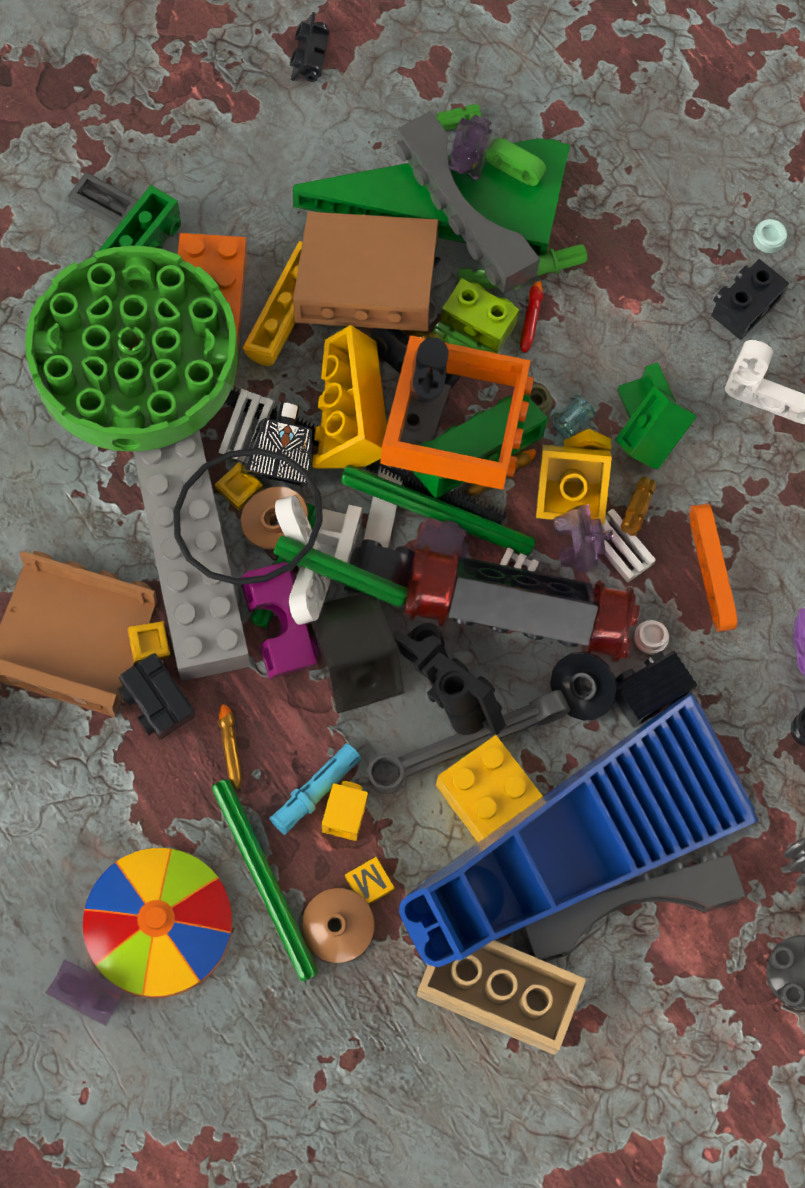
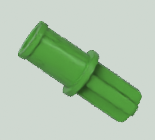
M579 244L558 251H554L552 248L549 249V253L539 255L540 262L537 276L552 272L556 275L559 274L561 269L585 263L588 256L584 245Z

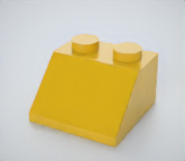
M542 445L536 518L605 524L612 460L610 451Z

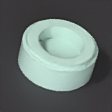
M763 220L755 229L753 235L754 244L765 253L778 252L785 244L787 230L777 220Z

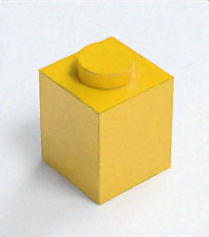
M342 781L341 785L333 783L322 821V833L357 841L368 801V792L362 791L363 787L361 785L348 781Z

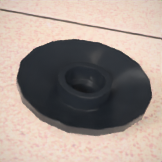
M584 651L570 653L560 659L552 671L551 690H562L571 710L568 713L570 717L583 721L596 720L608 713L615 703L617 693L615 675L608 664L597 655ZM585 678L591 681L592 688L586 686Z

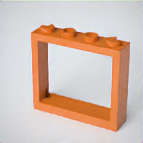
M410 335L382 444L380 464L503 490L506 476L513 477L518 457L511 456L512 449L519 450L523 429L517 428L518 421L525 422L529 402L522 400L524 394L531 395L534 377L528 376L531 360L445 343L449 350L446 373L515 387L499 462L400 442L412 396L410 381L414 356L418 346L425 340V338Z

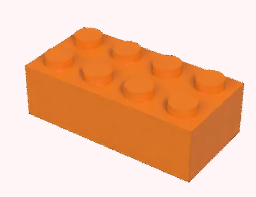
M180 233L178 255L182 257V260L196 268L199 266L208 273L219 285V290L230 304L235 321L239 365L248 258L246 237Z

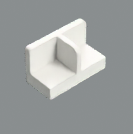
M348 505L346 514L323 509V522L316 538L323 553L350 564L362 521V508Z

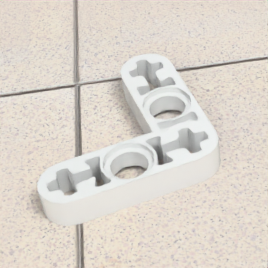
M746 341L725 386L726 393L737 400L805 425V394L764 379L763 377L773 356V350L761 341Z
M294 495L277 500L275 512L285 537L306 545L312 533V528L300 501ZM316 540L313 548L318 551H321L320 546ZM298 565L299 572L289 596V606L293 619L298 625L318 619L330 585V578Z

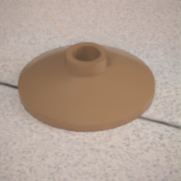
M276 486L263 489L252 496L244 506L241 514V528L245 537L257 547L274 549L280 536H285L280 524L273 526L274 522L278 521L275 512L277 500L293 495L296 496L308 519L307 505L299 493L287 487Z
M344 888L325 890L316 895L304 911L302 918L303 938L308 948L322 960L332 963L351 961L365 952L374 936L375 919L372 909L367 901L354 891ZM334 918H339L342 922V928L338 932H333L330 929V922Z

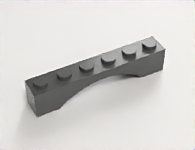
M429 111L398 128L397 143L395 144L397 154L402 161H407L413 168V174L417 182L421 186L425 185L429 190L435 207L438 210H443L447 215L453 232L456 235H461L466 241L467 249L474 260L479 259L485 268V274L490 283L497 285L505 294L537 276L540 258L522 234L507 230L489 221L477 212L462 196L453 180L448 165L447 145L449 135L433 113Z
M718 852L698 858L699 864L687 868L684 863H678L663 869L664 875L651 878L650 873L633 877L629 880L630 885L618 889L616 886H613L595 896H591L520 929L528 953L545 962L567 956L578 939L591 925L607 914L630 905L645 902H669L688 906L706 913L739 903L746 895L731 854L719 857Z

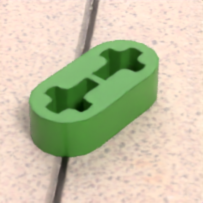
M503 138L494 139L486 151L485 157L492 166L530 186L537 185L547 171L544 162L540 158Z

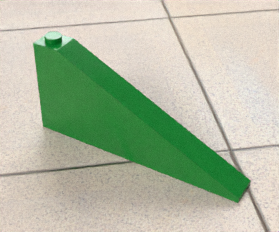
M541 138L513 143L544 162L547 171L535 186L527 185L495 168L488 162L486 157L479 176L486 148L448 155V165L457 188L477 212L489 221L507 230L522 234L537 256L547 253L570 144L561 143L555 139L546 140ZM478 162L477 166L472 169L473 164ZM409 163L299 183L293 186V207L322 213L438 220V238L467 244L461 235H456L449 224V218L444 211L438 210L431 199V193L426 186H421L417 182L413 174V168Z

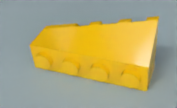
M349 325L325 339L321 379L325 381V389L322 395L319 396L318 408L322 410L321 426H317L315 430V440L319 442L318 454L313 455L312 467L315 469L346 468L347 465L356 468L366 467L381 459L387 421L377 344L375 340L354 326Z

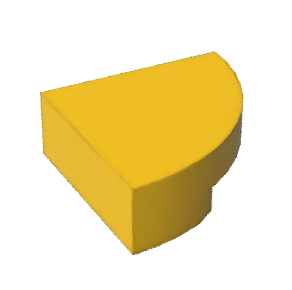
M589 428L563 440L564 447L605 451L612 449L611 438Z

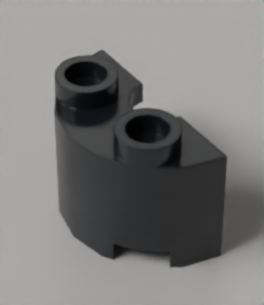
M362 540L361 546L353 551L350 564L406 587L407 596L403 604L411 605L420 569L418 562L414 560L415 552L404 547H397L393 550L382 547L379 542L374 540ZM344 585L343 590L367 595L364 592Z

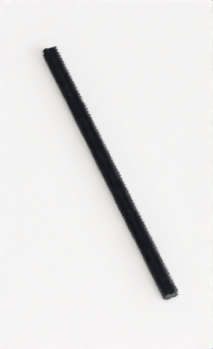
M236 387L233 390L231 389L224 404L227 403L230 407L235 408L240 395V389L237 392ZM250 399L247 400L243 412H246L245 414H247L252 400ZM259 403L254 418H260L264 404ZM277 406L272 409L269 419L276 420ZM298 416L296 425L310 428L312 430V443L318 447L319 442L315 440V423L311 427V422L307 425V420L303 423L304 418L299 421L300 417ZM381 459L366 467H362L366 468V470L370 469V472L374 471L375 474L382 467L381 473L385 469V475L389 471V477L391 473H393L392 478L397 475L396 480L400 477L402 486L404 485V487L412 488L414 491L416 490L435 498L418 477L413 474V471L409 472V470H401V468L388 467L380 464ZM455 488L453 491L450 490L436 498L503 525L506 519L505 511L501 515L502 510L497 513L498 508L494 511V506L490 510V504L486 508L487 503L482 506L483 501L478 504L479 499L474 502V497L471 501V496L467 499V494L463 497V492L459 495V490L455 493Z

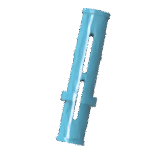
M345 743L300 789L295 788L291 792V798L269 818L272 824L282 834L286 835L307 813L311 814L316 809L315 805L331 790L333 783L337 784L362 760L359 753L351 745Z

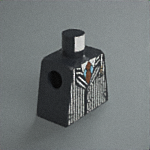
M281 402L276 420L264 418L259 422L249 449L261 448L285 454L308 470L311 475L312 430L296 425L299 406ZM262 455L246 456L240 473L301 487L308 485L304 476L284 461Z

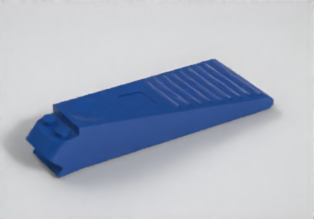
M689 693L426 879L423 884L419 885L402 900L399 906V914L423 961L434 967L444 966L452 961L464 959L502 936L759 820L754 812L753 804L698 701L696 702L693 694Z

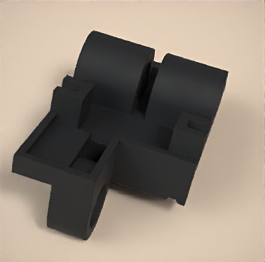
M423 623L415 627L407 635L400 630H397L392 635L400 654L411 661L420 674L429 679L432 688L427 692L430 701L433 703L436 701L440 708L445 709L450 723L457 733L471 735L481 730L484 726L495 735H498L506 726L501 713L503 708L494 695V686L482 676L476 678L470 674L468 668L457 658L449 659L444 648L445 641L438 626L432 623Z

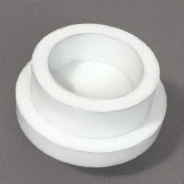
M647 620L636 628L634 642L641 652L654 655L666 648L669 642V633L662 623L655 620Z

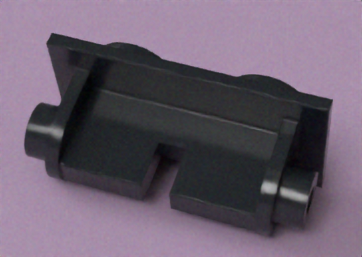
M312 12L306 22L301 21L296 30L295 40H298V46L293 51L290 59V66L293 67L292 81L301 74L305 76L307 81L315 82L322 74L325 56L314 52V50L324 54L327 47L329 30L324 22H314L315 12Z
M374 328L370 338L376 341L378 355L400 374L409 338L399 329Z

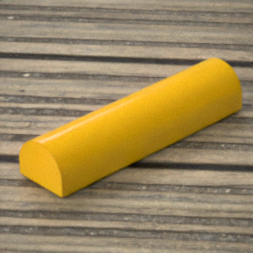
M299 241L242 347L244 353L251 360L263 366L270 367L274 365L295 325L293 297L302 241Z

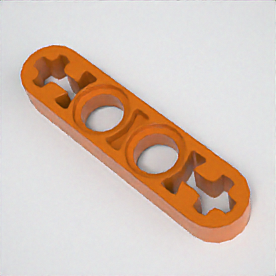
M709 503L692 505L689 509L690 525L715 630L717 632L735 630L737 628V613L712 508Z

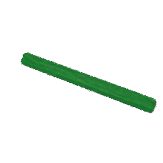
M347 465L343 472L341 483L503 548H511L516 553L529 556L533 551L535 545L534 537L354 466Z
M228 779L217 782L212 786L213 793L298 977L302 982L310 980L318 974L317 966L232 784Z

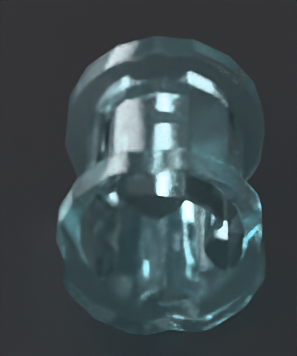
M576 394L571 397L570 404L560 413H554L551 416V423L563 437L570 438L575 435V430L586 420L591 421L595 417V411L585 398Z

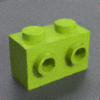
M461 279L443 306L440 321L451 325V330L458 329L479 342L478 345L484 344L491 348L494 353L498 354L517 324L519 309L508 299L498 298L490 294L480 284L470 283Z

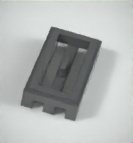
M87 172L84 173L68 195L69 202L116 227L138 201V199ZM86 184L127 205V209L110 201L109 198L102 194H97L86 188Z

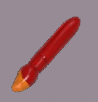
M541 281L535 282L529 291V303L520 339V347L523 353H527L533 344L540 302L543 300L544 295Z

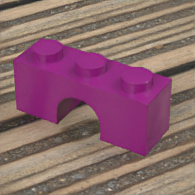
M283 562L247 571L241 578L263 576L288 563ZM289 570L267 582L241 585L249 612L260 609L270 610L277 615L281 623L279 636L267 639L259 645L269 679L306 670L317 663L318 648L314 638L309 637L306 627L307 623L298 625L290 611L289 596L296 580L293 570Z

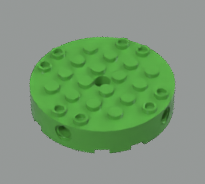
M121 246L97 251L94 253V257L86 259L79 264L73 262L52 279L53 284L46 290L44 295L38 297L27 324L25 341L27 362L35 387L44 406L52 417L74 436L98 447L116 451L132 452L162 448L179 442L201 429L215 416L229 396L238 366L237 335L230 304L219 290V285L201 267L198 266L196 268L182 260L180 255L164 249L147 246Z

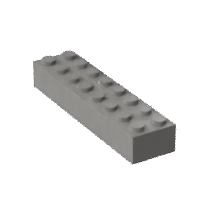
M200 430L169 446L147 451H133L180 680L186 681L250 667L249 654L233 584L208 578L186 561L174 537L173 510L182 487L203 464L207 463ZM207 469L189 488L180 510L181 537L194 559L211 572L231 577L209 471Z

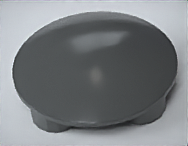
M805 935L792 936L781 941L773 949L767 962V979L771 990L785 1005L798 1010H805Z

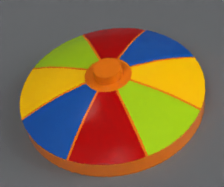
M170 848L140 850L112 864L99 877L90 891L83 915L84 940L95 966L103 976L118 988L128 993L148 998L175 996L202 983L217 968L224 957L232 932L231 906L226 890L218 876L198 858L183 851Z

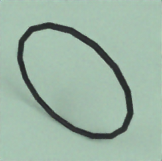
M261 448L229 451L203 464L183 485L173 510L174 537L186 561L208 578L234 585L267 582L293 569L313 548L323 522L321 493L308 470L285 454ZM262 455L282 460L304 476L315 496L316 522L308 543L290 563L263 576L234 578L211 572L191 556L181 537L180 510L189 488L207 469L232 457Z

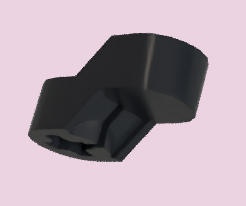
M430 337L425 339L415 352L410 391L413 397L420 402L435 400L444 387L449 350L447 345L438 338Z

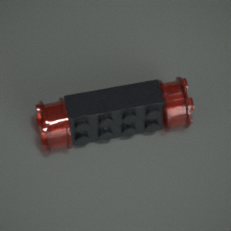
M424 544L423 549H415L411 579L414 582L408 581L406 587L407 596L404 601L406 602L404 613L409 614V620L413 621L415 616L438 621V626L443 627L448 613V617L454 618L455 622L462 625L484 624L488 625L491 630L501 633L514 630L523 632L524 636L535 640H542L544 637L557 639L560 644L569 647H577L578 644H581V652L608 655L612 662H618L620 658L626 659L628 657L631 645V638L628 637L630 626L636 625L640 606L635 604L636 594H634L633 587L627 586L624 590L605 587L602 580H598L593 587L592 583L458 556L457 550H454L452 554L431 551L428 544Z

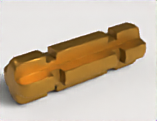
M644 476L637 482L634 490L635 493L632 495L625 513L626 517L623 518L620 526L622 532L635 536L640 531L643 518H645L652 500V494H654L657 487L654 480Z

